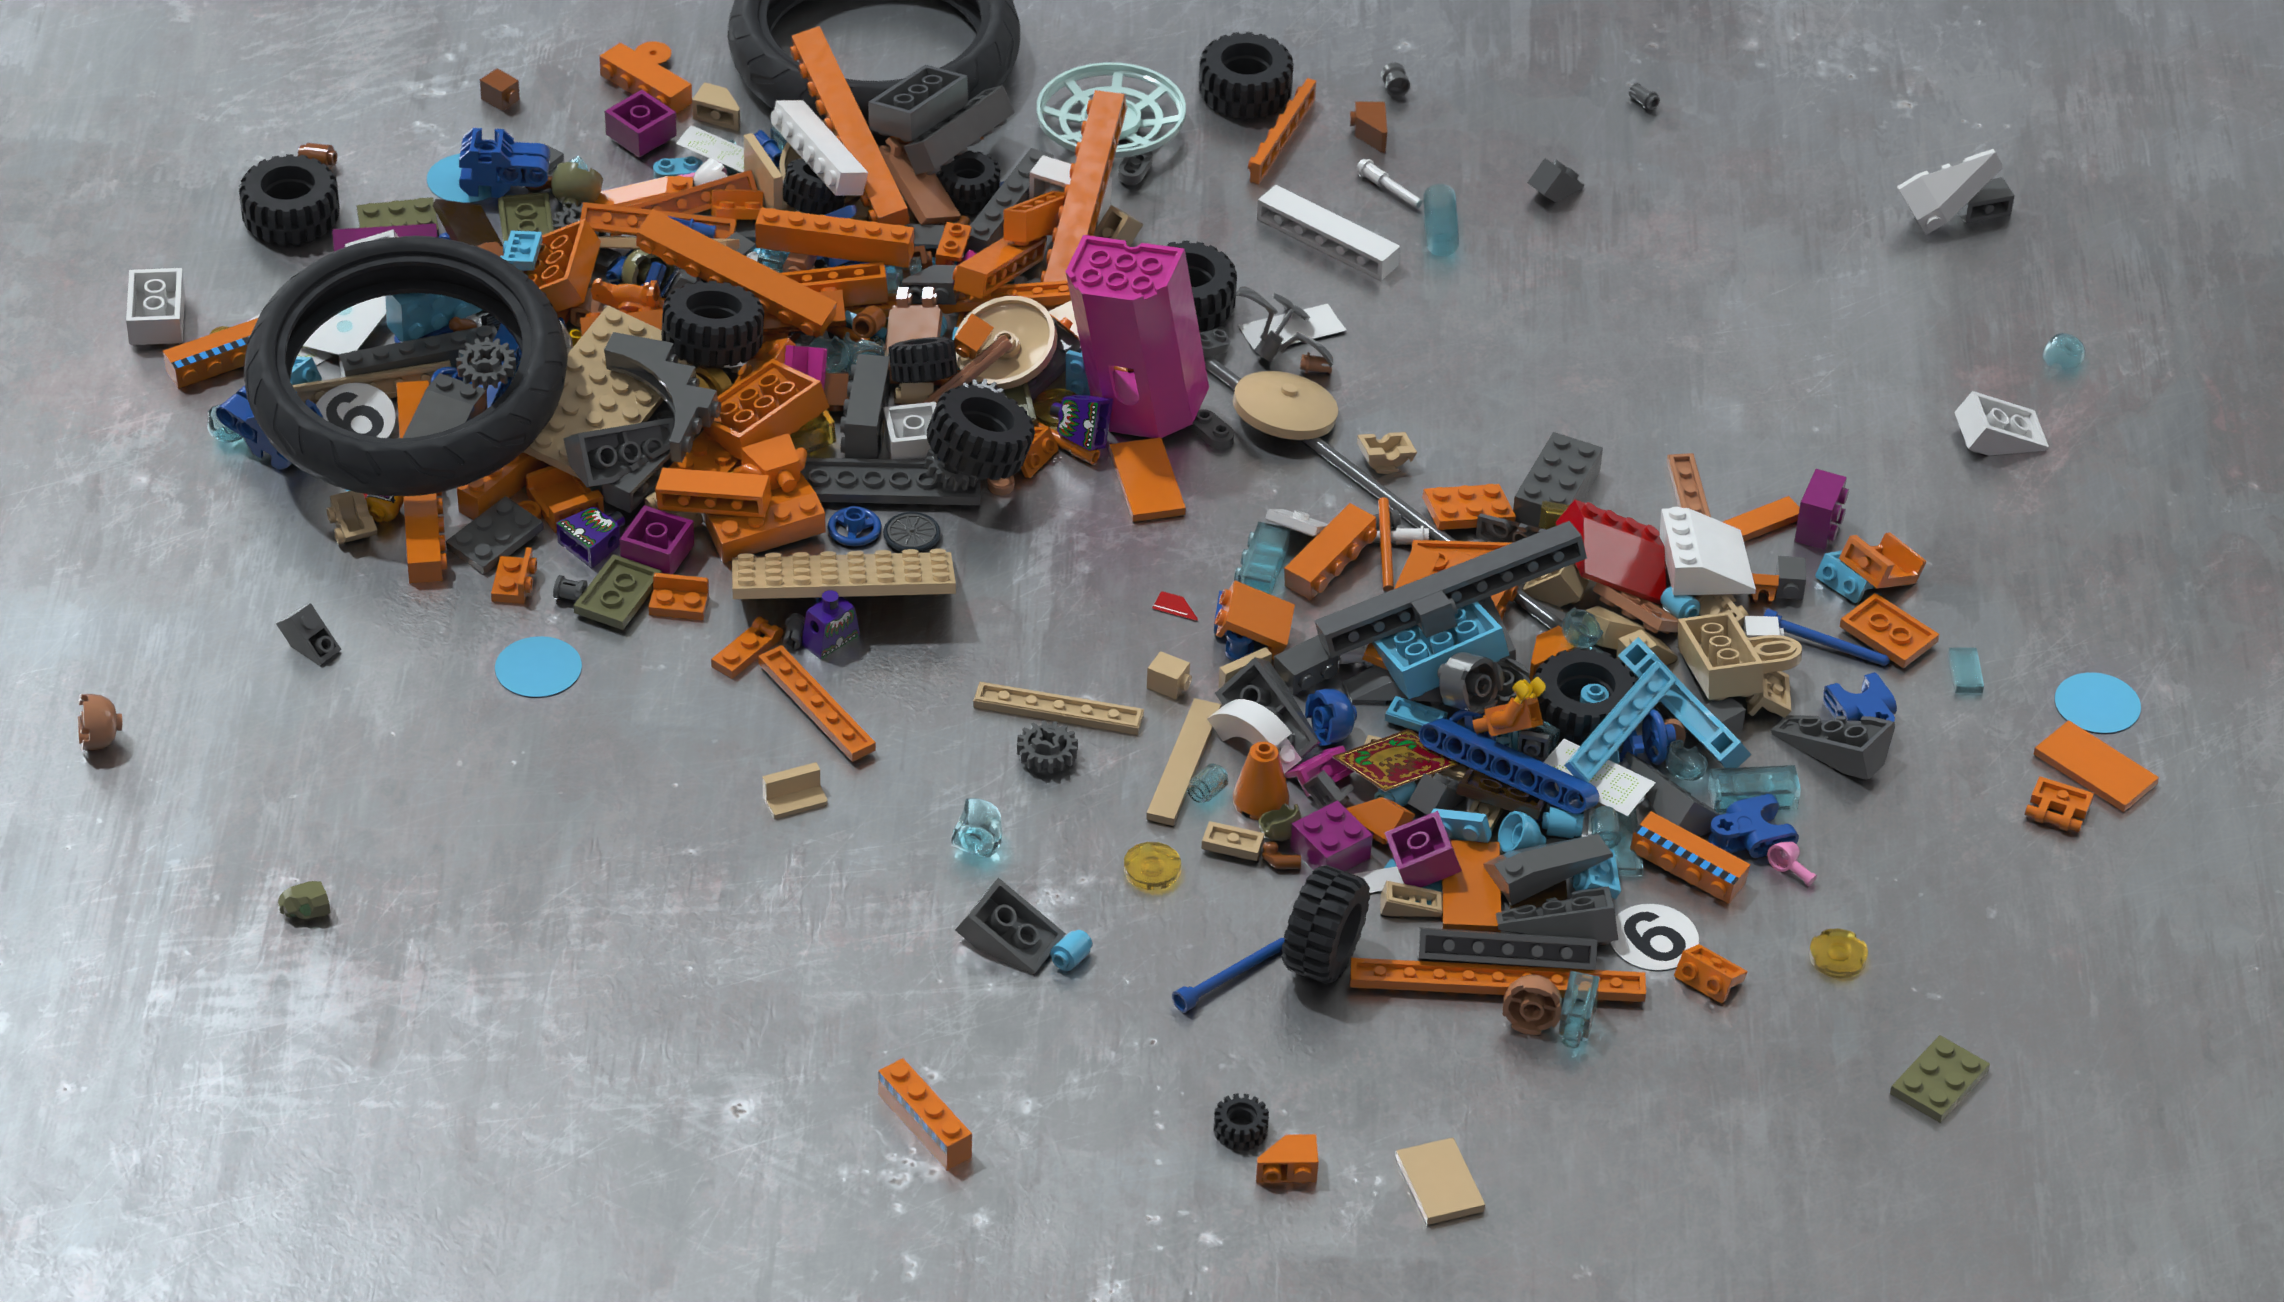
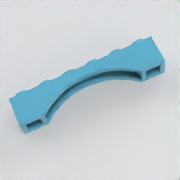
M1639 637L1618 655L1638 679L1657 660L1668 670L1677 681L1659 701L1730 774L1751 756L1741 741L1686 688Z

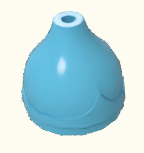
M1513 811L1509 813L1501 823L1498 832L1499 846L1505 852L1546 844V837L1542 835L1539 825L1532 817L1523 812Z

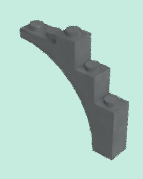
M613 332L604 349L606 368L642 381L666 401L675 417L674 429L669 440L671 460L682 463L686 453H690L693 439L696 434L700 433L702 426L710 428L714 419L720 415L721 402H718L717 390L699 387L700 381L699 378H696L695 366L678 363V355L675 354L674 343Z

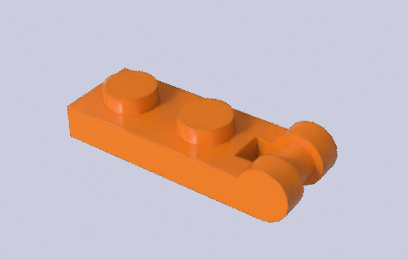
M761 616L757 617L750 628L711 659V667L734 679L757 660L759 655L768 651L782 638L783 629L776 625H769L768 621Z

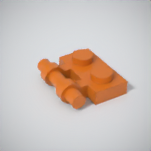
M2039 776L2030 803L2037 804L2039 807L2028 804L2025 815L2035 818L2036 822L2042 824L2045 821L2060 826L2059 829L2067 832L2069 829L2080 832L2083 821L2073 817L2085 820L2093 801L2094 793ZM2049 809H2053V810L2062 812V813H2064V814L2061 815V814L2054 813V812H2051V811H2048V810H2049Z

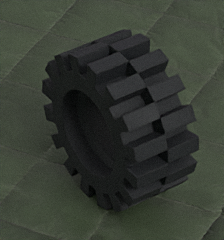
M1239 1093L1233 1094V1099L1229 1096L1224 1097V1102L1219 1101L1217 1108H1215V1137L1217 1139L1220 1138L1222 1145L1228 1142V1148L1234 1149L1235 1145H1237L1239 1150L1244 1151V1146L1246 1145L1249 1150L1254 1148V1143L1258 1146L1261 1145L1262 1139L1265 1140L1267 1137L1269 1111L1268 1108L1265 1109L1266 1104L1263 1101L1258 1103L1259 1098L1255 1096L1250 1100L1249 1094L1245 1093L1243 1098H1239ZM1243 1118L1251 1121L1252 1123L1248 1125H1237L1232 1123L1231 1120Z

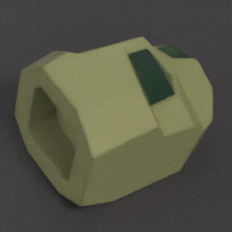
M308 881L291 886L282 892L278 899L279 911L287 917L310 919L319 916L323 917L331 913L328 896L321 881Z

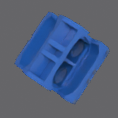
M472 128L462 139L459 168L462 169L459 187L469 197H479V186H491V198H501L511 189V186L541 187L547 182L550 149L541 143L514 142V138L504 129H495V140H483L482 128Z
M245 385L216 408V416L219 421L244 437L245 442L254 455L262 458L263 451L271 455V465L278 470L287 468L292 464L273 447L257 423L247 399ZM307 399L305 404L323 418L316 404Z

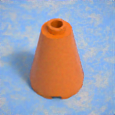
M1258 742L1250 748L1233 790V804L1237 811L1241 814L1243 811L1250 814L1251 819L1259 820L1264 813L1271 810H1280L1283 804L1289 805L1290 798L1278 749L1269 742Z

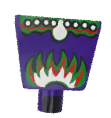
M1085 395L1067 396L1062 399V404L1055 402L1051 406L1050 416L1059 420L1057 429L1059 435L1087 450L1106 448L1113 399Z
M591 507L557 522L558 543L592 569L619 547L620 527L625 525V519L619 511H615L607 516L598 508Z
M825 591L822 594V601L809 608L806 612L802 646L821 660L858 637L860 631L854 606L843 597H839L836 591Z

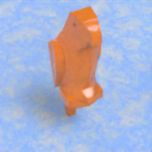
M598 278L593 281L591 287L593 300L609 305L617 310H627L628 313L638 312V309L642 307H653L654 310L663 309L665 301L660 297L657 280H651V283L647 282L643 286L635 284L614 285L603 282L602 278Z

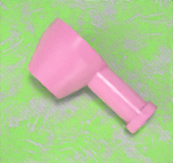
M1780 842L1771 846L1767 857L1770 865L1779 872L1790 870L1802 879L1808 887L1813 884L1817 875L1811 873L1797 861L1800 850L1794 842Z

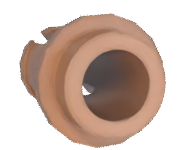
M1307 352V355H1301L1300 370H1305V373H1308V371L1332 373V367L1322 365L1328 364L1324 357L1310 355V352Z

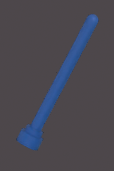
M1767 608L1764 616L1778 617L1779 628H1783L1784 632L1882 666L1889 663L1887 655L1783 620L1777 611Z
M1285 938L1277 939L1195 987L1183 986L1172 993L1174 1005L1182 1013L1194 1008L1201 996L1282 951V944Z

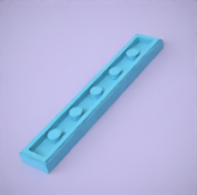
M1658 660L1652 663L1564 766L1573 776L1589 782L1677 680Z

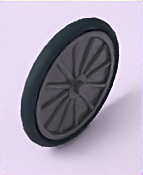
M905 512L893 516L887 521L883 530L886 542L892 548L901 552L908 549L918 550L919 552L926 551L938 542L941 534L938 523L932 517L919 512Z

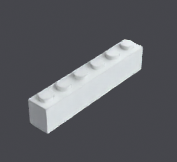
M803 100L776 101L775 108L771 113V124L835 196L863 195L868 172Z
M1278 185L1272 187L1258 199L1257 220L1380 281L1399 266V245Z

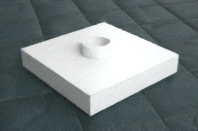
M1285 509L1267 510L1265 517L1267 521L1313 537L1317 536L1328 525L1309 518V514L1298 510L1291 512Z

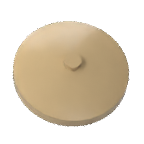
M1004 296L981 304L964 318L955 334L956 336L971 313L994 327L990 339L981 352L1001 335L1006 336L1010 340L1012 348L975 378L978 384H981L984 379H987L988 385L996 382L998 389L1017 387L1036 377L1048 365L1057 346V329L1047 309L1037 301L1022 296ZM956 353L959 370L972 361L970 358H963Z
M1263 371L1247 375L1237 383L1233 395V406L1245 422L1262 432L1286 439L1306 440L1321 437L1333 429L1338 415V405L1326 389L1307 378L1286 372Z

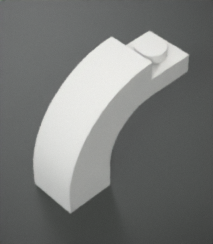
M1245 699L1233 700L1207 718L1222 741L1231 737H1242L1252 744L1269 742L1275 745L1279 752L1284 773L1302 760L1287 738L1292 734L1287 726L1274 713L1256 702Z

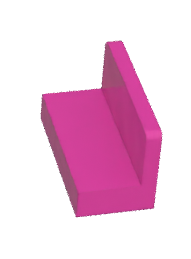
M786 345L785 365L821 381L824 389L827 349Z
M1339 746L1320 752L1284 774L1286 778L1297 776L1306 797L1311 795L1303 785L1324 770L1334 782L1341 780L1354 771L1332 757L1346 751L1344 746Z

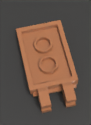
M895 137L888 138L886 140L888 145L881 146L879 150L898 189L919 223L924 225L956 222L961 215L936 174L927 175L926 172L915 174L904 148L910 142L904 141L905 144L901 145Z
M898 287L897 306H893L889 311L884 356H888V348L897 342L940 337L943 313L939 309V305H937L938 295L935 293L934 287H923L922 305H912L913 296L909 294V288ZM890 369V384H899V382L892 380ZM935 381L921 382V383H933V384H934Z

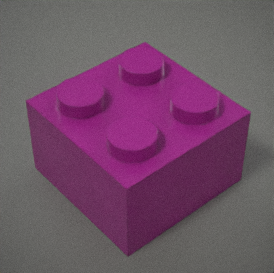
M640 90L605 110L606 135L636 156L641 157L677 136L676 112L644 90Z
M1815 469L1800 502L1794 542L1826 550L1829 541L1835 540L1838 532L1837 523L1842 524L1846 509L1842 508V504L1845 505L1849 494V489L1845 488L1847 477Z
M644 505L620 538V557L661 570L663 574H674L694 546L693 520Z
M1337 800L1292 823L1290 848L1297 855H1301V859L1312 870L1328 865L1342 871H1347L1371 858L1373 834Z
M1438 811L1384 832L1404 884L1422 888L1462 871Z

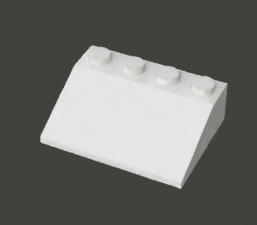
M1672 507L1661 510L1660 538L1665 546V561L1673 595L1755 594L1756 588L1740 529L1690 508Z

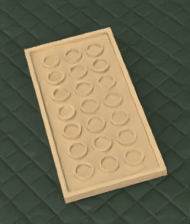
M609 305L567 354L568 362L565 383L556 411L538 437L524 451V453L577 478L579 477L569 466L563 438L582 432L647 422L664 400L655 390L642 381L606 368L604 349L613 332L662 341V330ZM678 359L679 364L692 365L688 364L684 359L682 361Z
M908 549L902 551V553L892 554L889 550H878L875 554L850 551L847 555H836V552L826 551L821 552L820 555L811 556L806 552H796L792 556H781L780 553H767L765 557H754L753 554L744 553L739 554L737 557H732L733 599L822 597V594L828 590L836 591L839 597L956 594V582L951 552H946L944 549H932L930 553H919L918 550Z

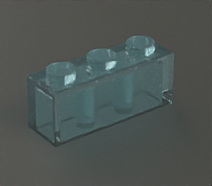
M1258 522L1255 532L1251 531L1247 543L1249 548L1248 550L1244 549L1242 552V567L1236 568L1234 581L1236 580L1272 595L1289 549L1290 528Z
M1795 765L1711 769L1708 791L1712 808L1718 813H1726L1727 808L1736 801L1765 794L1775 796L1779 803L1778 810L1798 809L1801 787Z

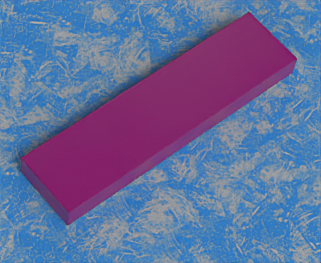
M436 224L332 229L334 252L345 248L347 243L390 230H394L399 237H437Z

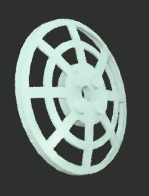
M1095 63L1065 71L1045 85L1037 100V120L1043 132L1052 141L1075 152L1077 144L1070 141L1081 142L1082 135L1081 131L1073 133L1068 127L1067 121L1081 123V125L1083 121H1087V104L1091 100L1089 97L1094 95L1095 90L1122 93L1125 96L1140 100L1137 104L1126 100L1127 112L1119 140L1128 139L1133 143L1117 145L1114 158L1136 156L1160 148L1179 133L1186 118V103L1183 94L1171 80L1151 69L1126 63ZM1113 75L1112 86L1095 87L1082 91L1075 83V81L1089 77ZM1123 76L1144 80L1158 88L1150 95H1146L1140 91L1122 87ZM1064 86L1074 95L1063 104L1061 110L1046 106L1052 95ZM1167 93L1176 104L1178 115L1163 118L1162 110L1156 101ZM1078 102L1084 106L1081 115L1068 113ZM1147 107L1151 108L1156 119L1141 120V111ZM1044 114L1059 118L1060 127L1065 135H1058L1051 130L1045 123ZM1177 123L1166 135L1156 141H1150L1159 133L1162 126ZM1154 127L1143 138L1135 134L1139 128Z

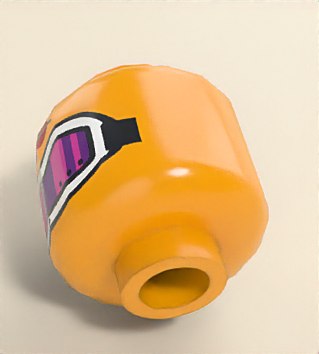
M368 494L366 502L370 516L372 515L373 520L376 522L394 520L404 504V497Z

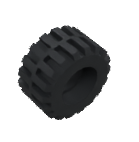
M968 150L961 155L954 156L955 160L953 162L940 166L941 170L937 172V178L959 213L976 214V212L983 210L1000 188V166L991 156L983 155L982 152Z
M796 159L788 164L783 182V200L789 206L801 212L815 215H826L844 207L846 195L835 196L803 159Z
M929 337L897 342L888 348L891 378L893 381L899 383L930 382L946 379L958 373L955 343L950 338Z

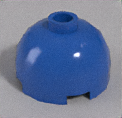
M1323 689L1308 695L1305 704L1306 719L1311 718L1313 730L1320 741L1318 745L1323 746L1342 742L1351 734L1357 719V710L1344 693L1335 689Z

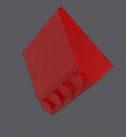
M1574 499L1555 523L1558 526L1570 521L1582 535L1587 559L1575 563L1581 577L1662 605L1661 595L1666 590L1665 546L1660 538L1659 531L1654 526L1641 524L1631 517L1625 518L1611 510L1600 509L1590 502L1584 503Z

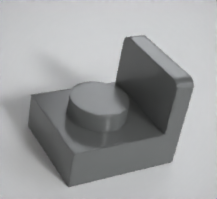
M1324 770L1303 785L1320 808L1337 800L1344 805L1350 800L1347 795L1354 789L1352 784H1349L1342 790H1339L1334 780Z

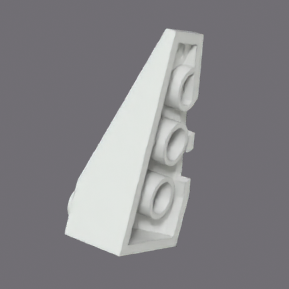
M1992 149L1967 157L1963 163L1954 166L1950 164L1943 165L1941 170L1930 174L1928 171L1921 172L1897 187L1925 235L1949 222L2003 168V165L1995 150Z

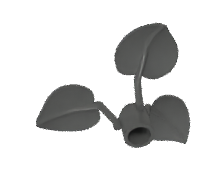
M1245 286L1238 289L1236 296L1246 297L1255 301L1269 313L1264 331L1260 336L1261 341L1254 349L1256 353L1272 362L1279 351L1283 353L1286 347L1299 340L1314 347L1327 360L1330 368L1332 367L1333 357L1322 344L1306 335L1297 332L1296 335L1282 344L1284 338L1279 334L1293 313H1296L1306 321L1310 319V316L1303 309L1293 305L1287 298L1274 293L1272 297L1284 306V310L1289 311L1275 332L1271 330L1268 334L1273 316L1278 311L1254 290Z

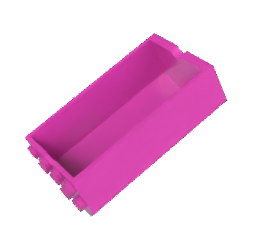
M1083 235L1065 272L1090 395L1113 399L1109 432L1149 438H1163L1192 425L1209 389V382L1185 249L1141 243L1137 247H1129L1125 240ZM1114 366L1134 369V373L1115 370Z

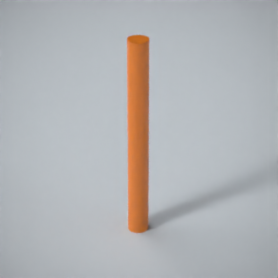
M1383 497L1378 500L1383 590L1388 592L1394 589L1389 499Z

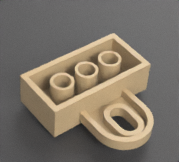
M1732 612L1678 619V649L1709 700L1720 701L1727 697H1749L1753 694L1763 693V673L1789 670L1799 665L1802 660V646L1798 641L1782 635L1747 638Z

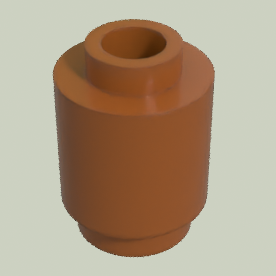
M307 143L306 145H301L298 150V157L305 155L309 159L315 158L330 169L337 163V151L334 150L332 145Z
M877 306L866 307L854 317L852 322L853 332L860 338H871L885 326V313Z

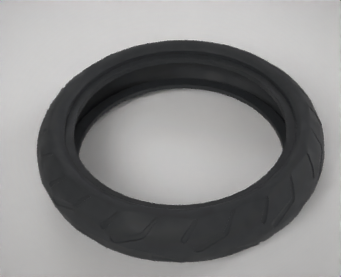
M734 0L728 22V43L735 68L749 89L773 109L775 108L776 101L803 100L820 120L824 121L826 117L818 112L815 103L817 101L816 96L811 97L807 87L808 79H803L798 67L800 62L794 61L792 57L783 51L771 35L779 19L787 11L804 0ZM944 0L963 13L977 31L976 38L961 55L940 67V69L967 76L968 101L984 90L1002 86L1015 64L1020 47V21L1013 0ZM846 79L868 127V102L903 79L886 81ZM870 130L873 137H890Z
M403 236L361 242L339 249L313 262L282 285L261 311L248 339L245 354L244 382L250 408L264 434L281 455L302 471L331 485L357 493L381 496H421L465 486L494 473L523 453L538 437L556 411L564 388L568 355L562 325L549 299L533 280L529 279L525 273L507 260L488 250L464 242L433 236ZM427 293L448 296L473 304L501 322L520 347L522 356L517 373L509 387L494 404L478 416L457 427L427 436L379 438L348 431L326 421L313 412L302 401L290 382L292 368L297 355L309 337L321 325L338 313L356 304L387 295Z

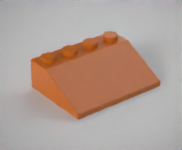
M586 219L542 235L543 241L534 270L522 271L546 294L553 308L558 311L570 307L576 308L584 302L601 244L600 239Z
M771 359L717 396L718 402H721L720 415L714 419L710 428L703 426L702 428L732 456L742 460V447L787 433L789 435L795 433L800 427L810 420L817 418L823 411L828 409L829 404L821 381L777 360Z
M801 472L800 480L793 491L784 492L781 487L771 490L772 497L765 518L701 513L722 563L732 561V557H737L739 554H756L826 532L825 511L816 492Z

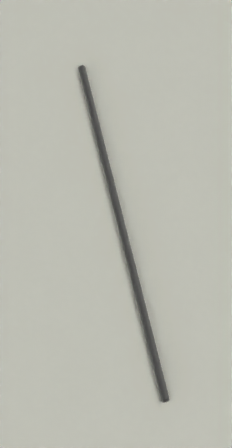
M1212 356L1204 358L1206 369L1235 390L1241 378ZM1321 438L1301 440L1376 498H1388L1389 507L1392 510L1397 509L1399 515L1416 528H1421V526L1429 528V538L1432 540L1456 541L1443 530H1438L1435 524ZM1518 588L1516 597L1513 600L1515 603L1550 629L1560 626L1579 645L1581 650L1588 651V648L1596 649V652L1603 653L1601 649L1590 641L1577 636V631ZM1660 701L1654 706V708L1669 719H1677Z

